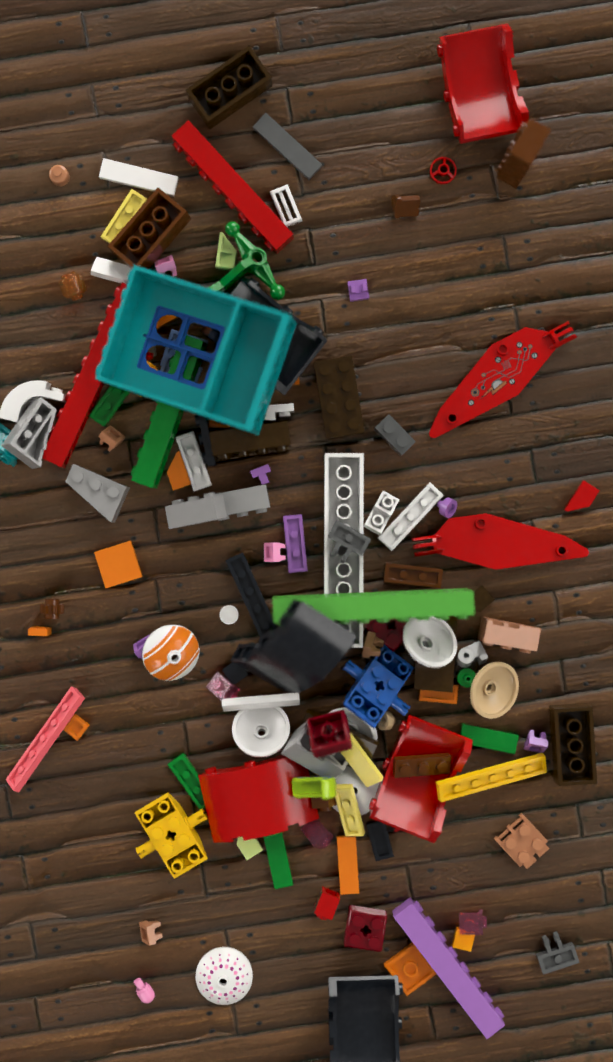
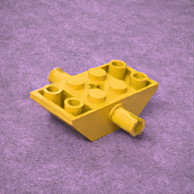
M167 792L135 811V815L150 838L146 843L136 847L137 854L140 853L139 857L142 859L151 852L158 851L174 879L207 860L208 858L200 836L194 828L208 819L207 814H204V809L201 808L188 817L180 803ZM169 830H170L171 833H172V832H175L176 834H175V835H170V834H169Z

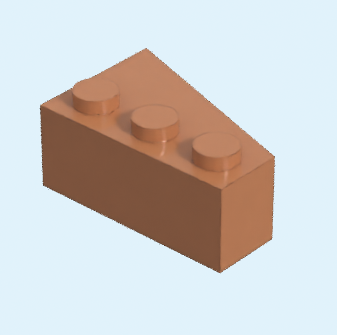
M481 616L477 639L482 641L483 645H501L500 648L512 650V647L519 648L520 652L531 654V651H537L541 628Z

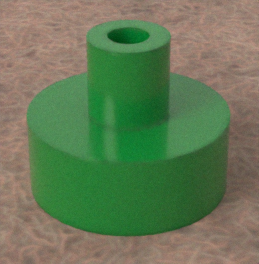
M462 668L457 673V681L461 686L469 688L476 673L470 668Z

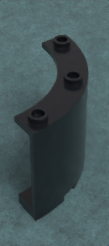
M242 276L228 295L289 314L297 323L275 386V390L285 396L328 340L323 336L324 332L316 325L312 327L293 315V311L286 305L282 307L259 288L260 284L252 277L247 279ZM203 326L200 332L217 345L220 331Z
M293 599L286 612L280 618V625L274 631L270 629L259 639V643H239L230 661L283 692L297 693L323 681L325 676L334 669L346 652L353 647L356 635L306 603Z
M398 975L328 977L329 1045H333V1050H330V1062H400L399 1029H402V1018L399 1017V996L403 995V986L398 981Z

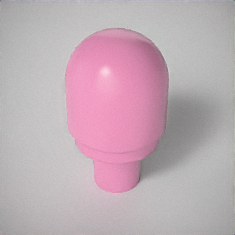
M140 977L135 979L134 984L137 987L136 992L140 1000L146 1004L152 1002L155 993L150 984L147 982L143 983Z

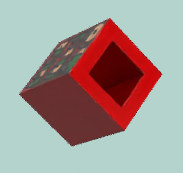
M322 886L314 905V914L322 920H332L340 901V893Z

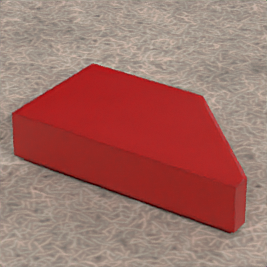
M582 480L564 508V511L568 512L590 507L600 490Z

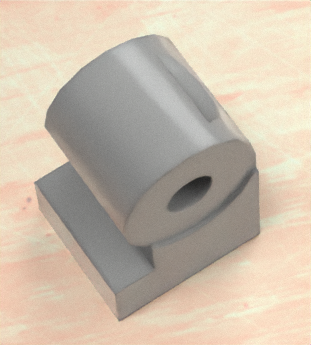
M478 641L460 649L456 662L460 667L468 668L475 661L479 665L486 663L489 657L481 642Z

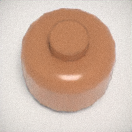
M62 165L51 167L49 171L51 181L56 186H65L70 179L67 169Z

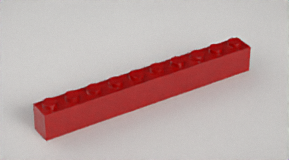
M123 282L121 286H117L115 289V299L106 309L105 314L107 316L98 326L97 331L99 333L96 339H92L89 346L91 350L88 356H85L82 360L81 372L75 375L73 380L74 387L72 391H68L65 397L66 404L64 408L59 410L57 414L58 421L55 426H52L49 433L50 438L46 443L47 447L43 452L42 459L62 468H66L89 419V415L105 383L95 379V371L101 363L102 350L108 343V332L114 325L115 311L120 307L122 301V291L127 286Z

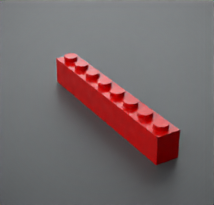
M189 120L172 135L173 147L179 153L183 152L187 156L185 159L192 167L196 166L200 170L198 173L203 180H209L212 183V189L215 193L224 196L227 206L231 210L236 209L240 220L252 227V233L257 238L261 237L265 241L263 244L270 252L274 251L278 254L294 239V234Z

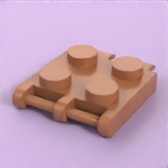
M521 812L519 814L520 817L511 825L508 824L506 826L507 829L498 837L495 836L494 840L519 867L524 865L528 869L537 861L533 856L535 853L541 857L550 848L546 845L547 839ZM524 820L516 829H513L520 821ZM511 832L503 841H501V839L507 833Z

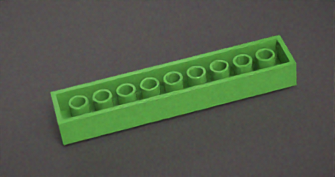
M468 588L273 596L274 623H278V626L280 625V618L286 612L293 599L306 603L329 619L337 621L338 624H348L350 620H356L358 623H369V619H376L378 622H390L389 618H396L397 621H409V618L415 617L418 621L429 620V617H435L437 620H448L449 616L457 617V619H469V615H474V591Z

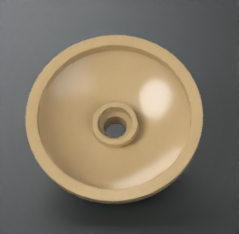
M492 662L485 665L476 674L471 685L470 700L474 710L479 715L493 719L504 715L510 710L519 691V680L515 670L506 663Z

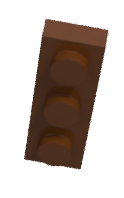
M385 563L383 582L441 588L443 569Z
M449 753L394 757L393 776L395 778L450 774L451 755Z

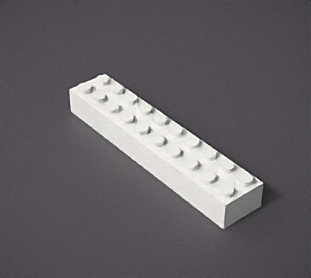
M364 453L324 454V594L363 592V555L360 556L351 551L346 562L343 564L340 562L341 557L348 548L341 545L337 555L334 558L330 557L337 542L328 538V535L337 520L363 534ZM350 620L348 624H339L356 635L352 648H363V623Z

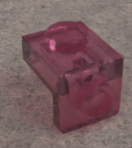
M219 672L214 675L206 686L220 701L226 698H236L240 691L238 686L232 684Z
M319 819L309 822L301 828L312 845L318 849L326 848L334 837L332 833L327 831Z
M479 910V913H459L460 934L483 935V928H487V916H483V910Z

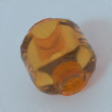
M73 271L60 276L61 279L58 284L64 298H72V301L83 298L82 293L87 291V287L80 273Z

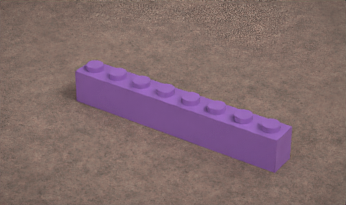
M411 897L392 910L393 917L485 1038H490L505 1026L502 1019L504 1014L498 1006L495 1008L491 1004L493 1002L492 998L486 991L482 992L480 989L481 984L477 978L469 975L468 972L470 970L463 961L459 962L456 958L458 954L454 948L446 945L445 942L447 940L441 931L437 932L433 928L435 926L434 922L429 916H424L422 913L423 908L417 900L414 902Z

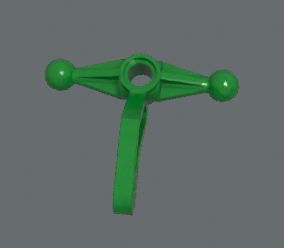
M228 222L225 226V232L228 236L234 237L243 261L236 265L220 281L208 287V289L223 293L249 272L270 288V295L273 299H282L285 295V289L282 285L276 284L265 251L254 246L240 233V226L237 222Z

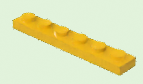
M538 753L436 781L438 800L444 802L547 773L546 756L543 753Z

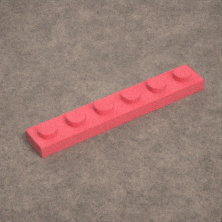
M70 687L6 778L13 791L20 792L72 716L81 706L85 697L77 688Z

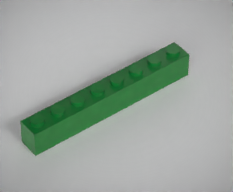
M186 335L185 345L202 351L206 350L207 343ZM176 351L169 361V374L176 372L181 357L179 351ZM194 356L189 357L183 373L184 379L195 381L202 359ZM157 401L156 410L150 416V427L144 433L143 439L145 442L137 454V458H139L137 465H134L131 471V481L157 489L184 413V410Z

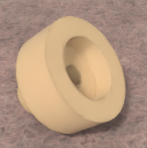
M386 711L377 727L380 730H390L396 723V718L390 711Z

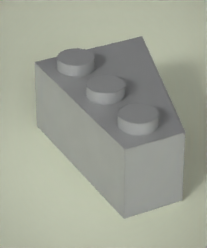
M42 397L32 400L1 446L31 469L40 468L43 452L47 447L48 434L51 432L57 409Z
M76 464L72 465L65 481L111 523H115L130 489L125 485Z
M307 721L293 732L281 753L319 776H333L335 778L345 770L348 764L340 752L318 758L314 757L311 751Z

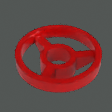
M448 157L435 159L430 167L432 180L442 185L453 181L457 173L456 164ZM443 160V163L439 165L438 170L432 173L433 165L437 161ZM446 160L453 165L454 175H452L449 171L450 168L449 165L446 164ZM445 167L447 172H441L440 168ZM438 174L440 176L447 175L451 179L443 182L437 180L434 176Z

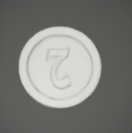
M232 605L224 606L220 611V619L225 624H233L239 617L237 608Z

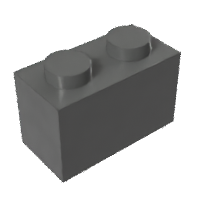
M389 414L374 428L377 434L399 456H402L416 442Z

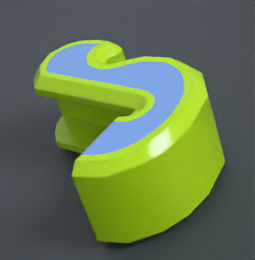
M304 776L292 779L293 796L295 798L322 797V800L332 799L337 795L336 779L333 776Z

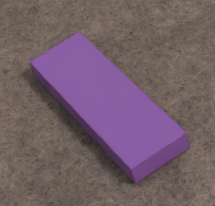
M302 514L283 516L288 572H306L308 569Z

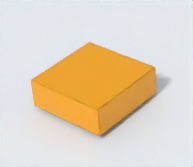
M456 927L452 947L471 952L475 931Z

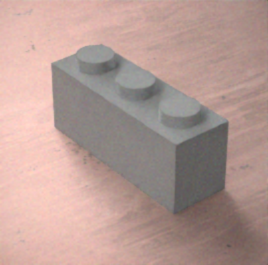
M266 484L215 494L216 496L223 495L227 518L219 519L218 521L230 519L229 515L237 514V517L248 516V512L254 510L256 514L267 512V508H270Z
M215 492L203 494L204 498L199 499V496L187 498L188 502H183V499L172 501V505L165 506L169 529L227 518L223 495L216 496Z

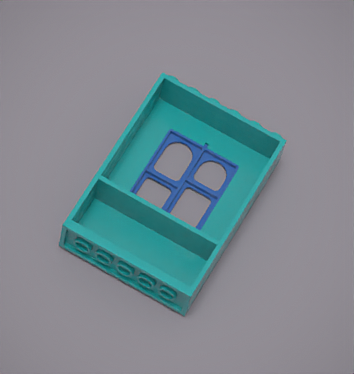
M134 265L133 269L128 273V283L126 289L122 291L120 307L115 311V322L109 329V340L102 350V360L96 368L95 379L115 388L259 436L297 325L296 321L289 314ZM173 315L182 319V325L175 341L165 339L157 333V322L162 316ZM191 323H197L220 331V337L213 353L185 345L184 341ZM160 345L181 353L174 374L154 369L148 365L146 354L151 347ZM190 356L209 361L210 363L205 381L202 384L183 378V373Z

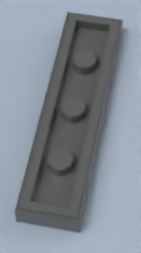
M267 113L253 126V129L308 180L322 167V164Z

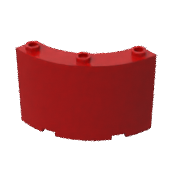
M508 23L439 37L440 44L437 45L438 57H441L445 84L443 97L444 101L448 102L454 137H458L460 144L517 133L523 122L527 124L529 121V111L523 96L518 97L519 81L517 71L512 68L511 58L515 57L513 30Z
M409 714L405 721H401L398 728L399 735L390 756L385 758L382 764L384 769L382 774L383 780L379 783L375 798H372L368 809L371 810L369 818L435 843L442 832L447 811L444 809L446 801L440 802L438 800L436 781L455 777L457 772L461 773L471 754L473 740ZM449 753L451 755L450 774L400 778L393 776L394 757Z
M283 754L259 762H255V760L247 761L244 765L223 769L210 767L205 769V773L198 775L213 842H233L237 837H243V841L287 831L288 826L293 824L302 826L318 819L317 808L312 809L311 798H295L293 796L292 779L295 777H310L308 769Z

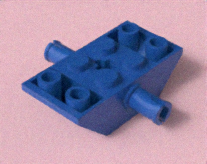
M386 645L380 648V656H374L363 670L350 659L342 668V670L355 678V683L348 691L343 706L373 729L390 706L402 716H405L411 708L410 705H407L397 696L414 667Z

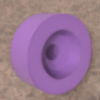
M449 497L443 501L439 500L437 507H439L440 515L446 518L452 517L456 512L457 502Z

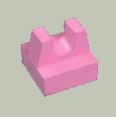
M172 255L154 262L158 273L165 275L166 271H171L173 277L177 275Z
M278 542L264 543V562H280L285 560L286 556L280 555V549L285 548V544Z

